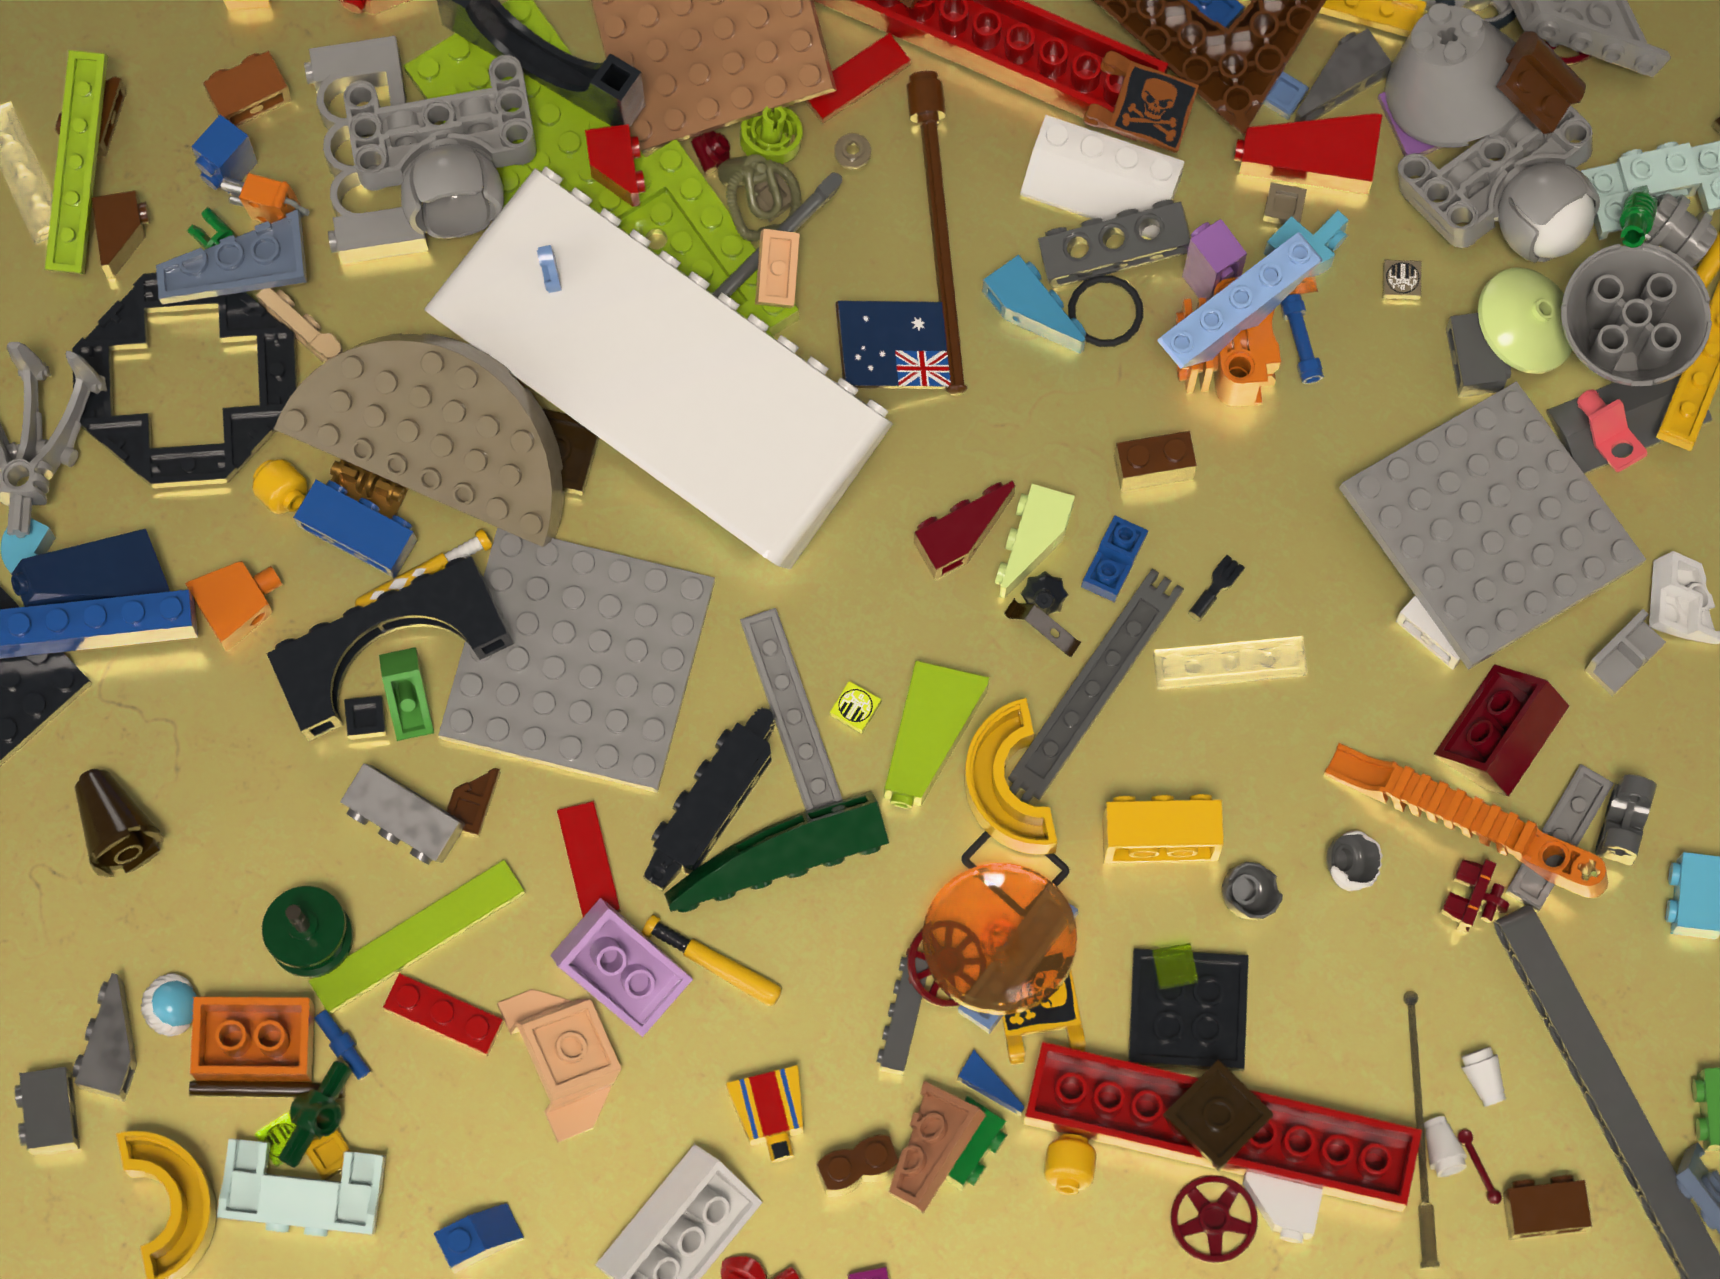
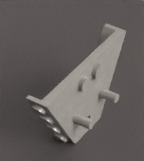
M1509 0L1523 31L1535 32L1552 47H1557L1560 44L1650 77H1654L1671 59L1668 51L1647 43L1627 0Z

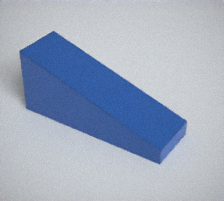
M973 1050L958 1076V1081L1021 1116L1025 1106Z

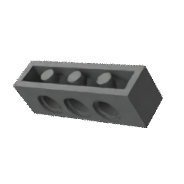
M1163 200L1153 204V209L1138 212V209H1129L1118 213L1115 219L1103 221L1101 218L1084 221L1081 223L1080 228L1067 231V228L1061 227L1047 231L1045 237L1038 238L1050 286L1056 288L1187 254L1191 236L1181 201L1174 203V200ZM1155 225L1161 228L1159 235L1154 239L1147 240L1142 237L1143 230L1148 226ZM1119 234L1125 237L1124 243L1119 248L1110 249L1106 247V242L1112 235ZM1086 244L1089 246V250L1085 256L1074 258L1070 255L1075 245Z

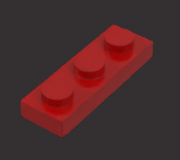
M400 973L383 1005L385 1011L485 1056L489 1055L504 1023L503 1019Z

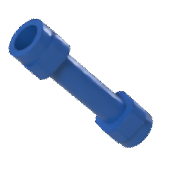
M1300 294L1288 295L1280 305L1283 319L1289 320L1299 355L1298 373L1303 384L1315 383L1323 379L1324 376L1320 358L1314 357L1303 316L1306 313L1304 301Z

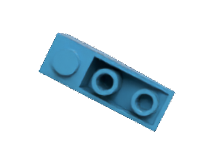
M1017 255L983 279L982 292L1004 320L1079 354L1084 351L1086 332L1076 318L1070 319L1062 309L1064 308L1062 300L1054 290L1047 291L1040 282L1042 278L1039 271L1031 262L1025 263L1020 255Z

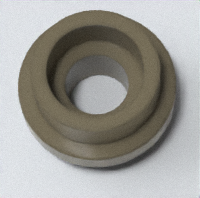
M846 134L835 145V158L841 166L847 169L861 168L870 159V144L860 134ZM853 145L859 148V152L857 154H849L846 149Z

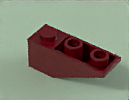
M1013 481L1005 485L1001 482L993 484L983 491L982 497L975 501L963 500L950 509V514L940 519H937L936 516L931 517L917 526L918 530L914 532V544L935 580L970 561L1014 497L1015 484Z

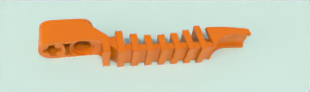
M1339 743L1328 768L1324 772L1326 776L1385 804L1388 801V796H1390L1394 808L1404 812L1408 804L1411 814L1420 817L1422 811H1424L1429 821L1437 824L1440 818L1444 821L1445 827L1451 830L1458 826L1461 828L1462 834L1469 838H1472L1473 834L1478 835L1480 843L1489 847L1490 843L1494 842L1496 843L1498 853L1505 856L1508 853L1514 855L1517 860L1548 882L1578 895L1595 898L1602 895L1607 889L1608 877L1604 861L1597 855L1543 833L1537 828L1536 823L1529 820L1527 823H1524L1520 820L1519 815L1513 812L1507 814L1502 811L1501 807L1494 804L1489 806L1479 797L1475 796L1473 799L1467 796V793L1463 790L1457 789L1455 791L1451 789L1449 784L1440 781L1437 783L1432 780L1431 776L1424 773L1421 776L1415 773L1413 768L1406 765L1403 768L1394 761L1389 762L1375 759ZM1553 855L1565 858L1564 862L1557 867L1545 864V861ZM1592 871L1596 872L1597 877L1591 876L1588 881L1584 880L1583 875L1589 876Z

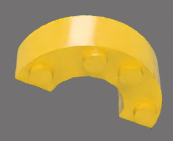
M1023 698L999 708L978 728L967 753L965 792L968 804L977 822L996 841L1006 847L1024 853L1053 854L1056 853L1058 843L1050 807H1035L1020 801L1010 791L1004 777V770L1008 760L1018 750L1030 746L1033 742L1034 731L1027 699Z
M143 1131L116 1133L124 1172L131 1178L148 1177L161 1182L165 1186L170 1198V1217L165 1229L155 1240L140 1247L146 1278L182 1279L202 1259L214 1234L217 1217L216 1200L209 1178L198 1162L183 1147L164 1136Z

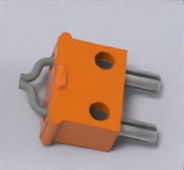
M248 173L245 182L224 177L223 182H221V188L231 192L229 202L245 207L251 220L261 223L269 221L271 224L286 218L287 213L297 209L301 214V218L304 215H309L308 209L301 207L294 191L287 182H280Z

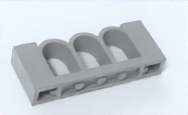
M396 36L310 48L311 62L304 63L307 83H314L317 92L316 103L323 124L328 129L324 138L323 151L330 172L335 177L330 188V199L336 217H333L334 230L328 231L331 253L338 252L341 264L429 251L426 232L420 234L411 227L402 207L366 213H353L341 205L345 194L350 189L361 184L355 165H345L338 162L335 158L338 147L343 142L350 140L347 118H339L332 115L328 111V107L333 98L338 94L344 93L346 87L355 81H367L374 87L388 85L391 105L407 103ZM367 133V134L363 135L362 137L372 136L373 133ZM371 165L366 169L373 170L379 165Z

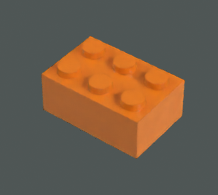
M194 997L190 1074L196 1081L312 1082L315 1005L310 998Z

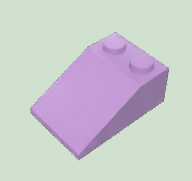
M602 898L596 902L551 954L554 962L561 970L642 1037L693 980L689 974Z

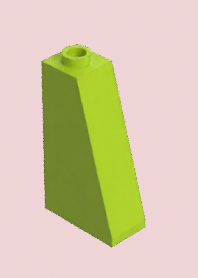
M915 662L884 789V798L891 799L890 804L905 809H911L913 805L921 806L985 698L989 677L925 662Z

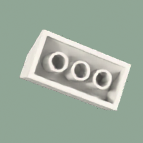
M1046 115L1033 148L1020 195L1090 219L1101 218L1103 221L1117 218V214L1125 210L1138 209V212L1153 209L1152 205L1157 202L1173 200L1182 176L1184 161ZM1155 225L1148 226L1143 230L1142 236L1154 239L1159 235L1161 228Z
M694 1144L600 1258L596 1266L610 1279H701L763 1202L720 1160Z

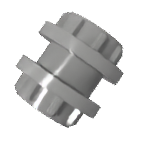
M1669 193L1663 194L1657 200L1658 206L1652 230L1645 235L1644 243L1660 245L1662 248L1680 256L1693 268L1707 253L1718 235L1716 228L1710 224L1712 216L1706 211H1702L1696 217L1689 213L1687 208L1690 200L1683 194L1677 198H1674Z

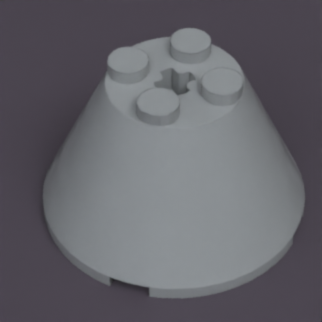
M1445 3L1433 5L1429 12L1422 16L1415 24L1387 74L1385 96L1393 120L1412 138L1438 147L1469 146V141L1480 139L1489 135V138L1498 135L1508 128L1521 114V111L1496 87L1509 67L1505 60L1516 42L1467 8L1448 6Z
M1643 243L1636 248L1615 244L1592 254L1580 264L1571 276L1562 299V326L1573 352L1594 373L1622 385L1651 386L1679 376L1700 356L1708 341L1712 326L1709 306L1710 298L1697 272L1675 253L1648 243Z

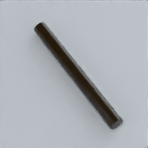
M190 1081L189 1096L296 1098L300 1093L309 1092L310 1088L317 1091L321 1083ZM345 1085L337 1099H344Z

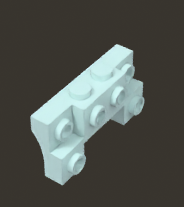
M1720 141L1693 147L1690 146V142L1680 145L1677 142H1667L1652 151L1643 152L1641 149H1634L1625 152L1618 158L1617 163L1581 170L1596 187L1600 198L1599 210L1594 219L1599 240L1606 239L1610 232L1623 230L1620 226L1623 206L1632 190L1637 187L1647 185L1649 189L1648 194L1656 197L1657 200L1663 194L1669 193L1674 198L1682 194L1685 197L1695 196L1698 191L1703 211L1712 216L1715 210L1720 209Z
M228 1139L217 1218L266 1223L265 1230L276 1232H289V1225L305 1227L304 1234L327 1237L328 1230L375 1234L386 1155L345 1151L341 1182L267 1174L270 1151L269 1142Z

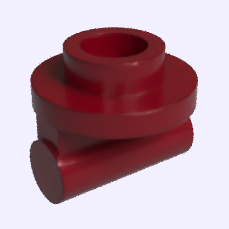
M710 131L691 140L692 147L706 175L714 173L718 170L721 163L726 159H730V144L721 133Z

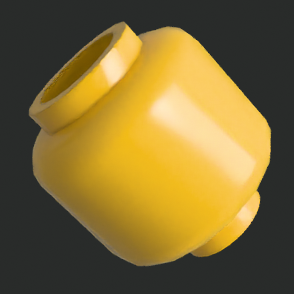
M285 459L265 461L256 469L253 476L252 489L254 495L271 512L285 514L299 509L307 494L308 483L306 478L290 462Z
M1076 1134L1060 1135L1058 1140L1051 1142L1047 1147L1044 1168L1045 1179L1051 1185L1056 1186L1057 1192L1066 1195L1077 1194L1079 1190L1089 1187L1094 1181L1097 1158L1095 1148L1083 1136Z

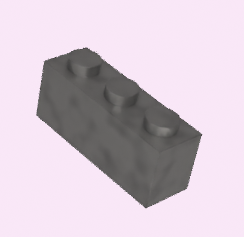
M366 763L362 765L340 801L349 807L346 814L364 825L370 820L381 827L378 832L380 836L396 845L402 840L413 847L410 851L412 856L428 865L432 860L444 862L465 826L463 821L452 816L373 765Z

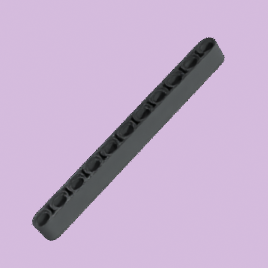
M1526 905L1495 920L1494 928L1500 942L1681 1279H1720V1254L1691 1200L1686 1198L1680 1191L1673 1166L1535 910L1530 905Z

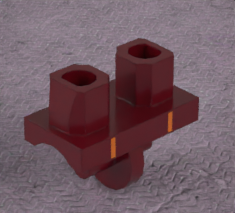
M1487 859L1483 865L1467 860L1461 861L1454 881L1473 889L1469 899L1449 892L1441 911L1443 915L1459 923L1458 930L1465 933L1469 932L1480 905L1484 907L1481 919L1486 922H1492L1495 912L1507 913L1510 904L1501 898L1505 889L1504 886L1494 883L1491 893H1485L1497 863Z

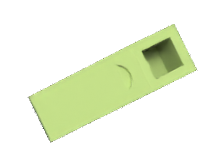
M1035 484L1031 485L1028 495L1021 494L1016 510V515L1022 516L1019 528L1011 527L1005 549L1011 550L1008 564L1000 563L995 584L1001 585L999 597L1006 598L1063 541L1073 509L1074 495Z

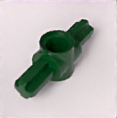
M335 1061L317 1091L310 1088L309 1092L300 1093L293 1100L290 1107V1118L292 1120L291 1123L296 1128L279 1155V1159L290 1167H297L314 1137L321 1140L322 1137L331 1135L338 1128L341 1122L340 1105L335 1101L352 1073V1069L346 1064Z

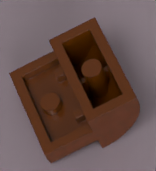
M1524 32L1507 56L1505 61L1509 64V67L1496 87L1543 134L1553 133L1569 106L1580 103L1584 96L1586 85L1535 32Z

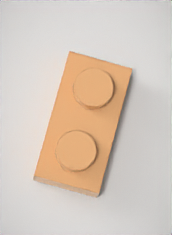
M770 229L760 231L755 304L792 308L794 306L800 233Z

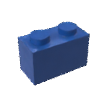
M221 114L191 146L196 157L195 164L202 173L200 175L201 179L214 190H217L219 187L221 188V182H223L224 177L242 181L258 163L249 136Z

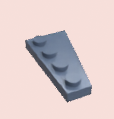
M299 210L287 213L286 218L271 224L267 221L254 226L255 230L238 237L231 235L221 239L220 244L205 250L198 248L156 265L158 298L162 305L306 283L302 219Z

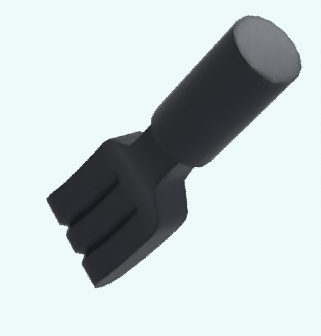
M1226 555L1212 574V585L1202 593L1188 614L1194 620L1201 621L1217 600L1216 596L1219 592L1228 590L1244 571L1245 567L1241 564L1238 565L1237 561L1232 560L1230 556Z

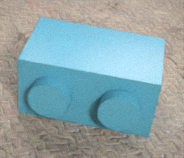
M1683 852L1676 860V863H1671L1669 870V885H1674L1673 900L1669 899L1666 907V922L1671 923L1670 934L1716 940L1720 936V856Z

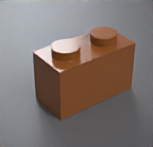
M269 51L263 54H252L246 57L240 65L229 70H218L208 80L203 82L207 95L218 116L221 114L236 127L292 101L288 86Z

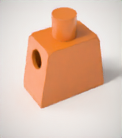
M242 561L185 583L225 651L234 647L272 614L270 605L264 596L283 585L272 566L252 577Z

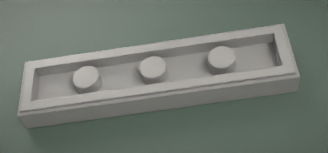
M1581 764L1543 827L1542 832L1577 847L1614 783ZM1553 855L1545 861V864L1557 867L1564 862L1565 858ZM1522 863L1505 893L1525 905H1530L1535 911L1539 912L1555 884L1548 882Z

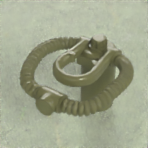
M758 154L726 159L718 168L719 180L727 187V206L729 207L728 210L730 211L734 226H736L735 228L740 237L751 242L760 241V231L763 229L777 230L784 222L779 225L773 224L762 227L755 231L748 229L741 216L740 209H738V202H736L738 187L745 186L750 211L755 217L760 219L773 218L779 213L782 206V196L774 173L780 174L787 181L786 183L790 187L789 190H791V213H789L786 220L802 204L800 202L802 200L800 198V186L792 171L784 164L766 160ZM767 181L769 185L768 191L773 196V206L769 211L764 212L757 206L756 196H758V192H755L754 185Z

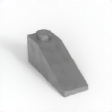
M1369 29L1359 34L1352 32L1338 42L1336 50L1297 110L1294 122L1316 120L1387 77L1392 62Z

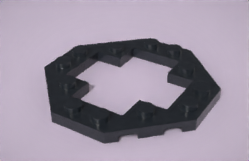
M157 273L142 274L133 284L134 288L100 318L98 325L85 339L82 337L72 348V352L83 357L99 375L105 377L107 392L101 391L98 394L90 391L80 419L81 427L152 488L228 483L276 432L274 427L280 413L290 396L298 388L295 335L283 323H279L264 307L246 292L162 305L158 298ZM219 308V333L222 343L257 340L260 405L223 408L224 443L152 448L151 418L149 413L113 416L111 351L148 348L147 313ZM73 372V389H74L75 382H76V380H75V377H76V376H75L74 372Z

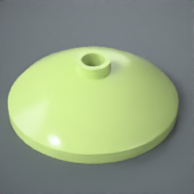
M1510 268L1491 278L1484 286L1478 303L1479 324L1490 348L1506 364L1525 373H1546L1563 364L1572 352V348L1566 339L1561 319L1564 293L1548 277L1527 268Z

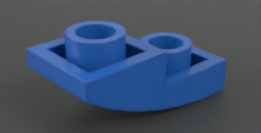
M1114 516L1100 543L1098 552L1083 579L1081 587L1115 602L1144 543L1148 530L1118 516Z

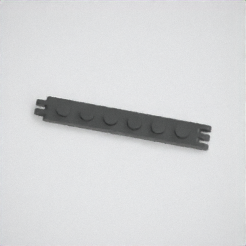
M1154 569L1150 571L1009 775L1008 780L1013 783L1010 791L1015 796L1020 789L1026 791L1020 801L1028 804L1033 796L1038 800L1042 798L1175 605L1184 588L1177 585L1172 590L1171 595L1168 596L1165 594V591L1172 581L1164 577L1156 588L1152 584L1158 578L1159 572Z

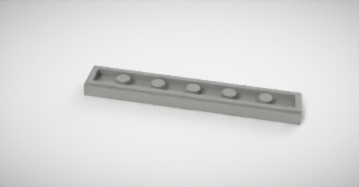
M776 608L740 619L769 707L773 715H775L776 727L805 811L843 800Z

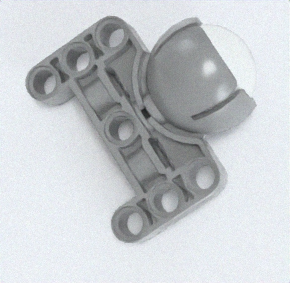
M1571 105L1554 132L1543 134L1521 112L1519 117L1504 131L1492 138H1489V135L1485 136L1440 170L1421 154L1415 153L1403 157L1398 165L1399 190L1402 196L1454 247L1466 248L1473 245L1479 238L1495 227V221H1499L1503 237L1511 249L1525 260L1533 263L1537 261L1547 262L1553 258L1567 255L1580 247L1589 236L1599 210L1600 198L1596 187L1587 176L1576 169L1577 166L1585 163L1591 157L1592 127ZM1572 140H1579V141H1581V142H1579V143H1573V142H1570V141H1572ZM1491 158H1500V160H1497V161H1492V160H1489V159H1491ZM1415 175L1421 176V177L1416 178V179L1409 178V177L1415 176ZM1435 199H1443V200H1444V201H1442V202H1433V200H1435ZM1468 223L1466 226H1457L1456 224Z

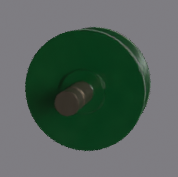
M300 886L282 893L271 903L263 919L262 936L266 948L285 971L301 978H316L332 972L344 962L352 947L353 927L347 913L331 893L314 886Z

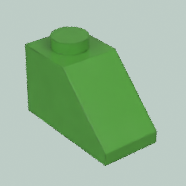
M416 647L379 655L381 676L397 741L433 734L434 729Z

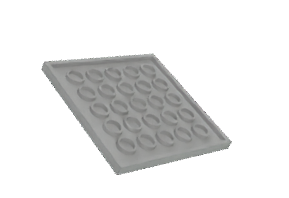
M1517 381L1344 481L1339 487L1468 670L1636 569L1646 560Z
M497 527L483 578L514 644L479 660L471 646L465 641L438 734L439 739L658 793L714 588L715 578L552 538L551 542L546 546L541 547Z

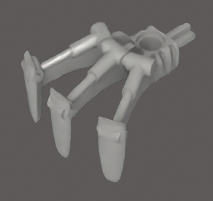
M9 342L7 344L8 353L18 369V375L21 376L24 382V413L20 444H16V442L9 443L0 423V502L9 506L7 534L24 538L25 535H30L32 505H45L47 503L45 494L49 492L50 483L48 480L53 477L60 464L72 467L77 461L78 450L73 449L81 427L80 419L90 391L98 394L101 391L107 392L105 377L99 375L83 357L74 352L66 351L67 361L76 376L75 386L58 426L49 440H43L42 414L39 412L38 380H46L47 377H51L49 367L25 344ZM29 476L25 484L16 486L21 478Z

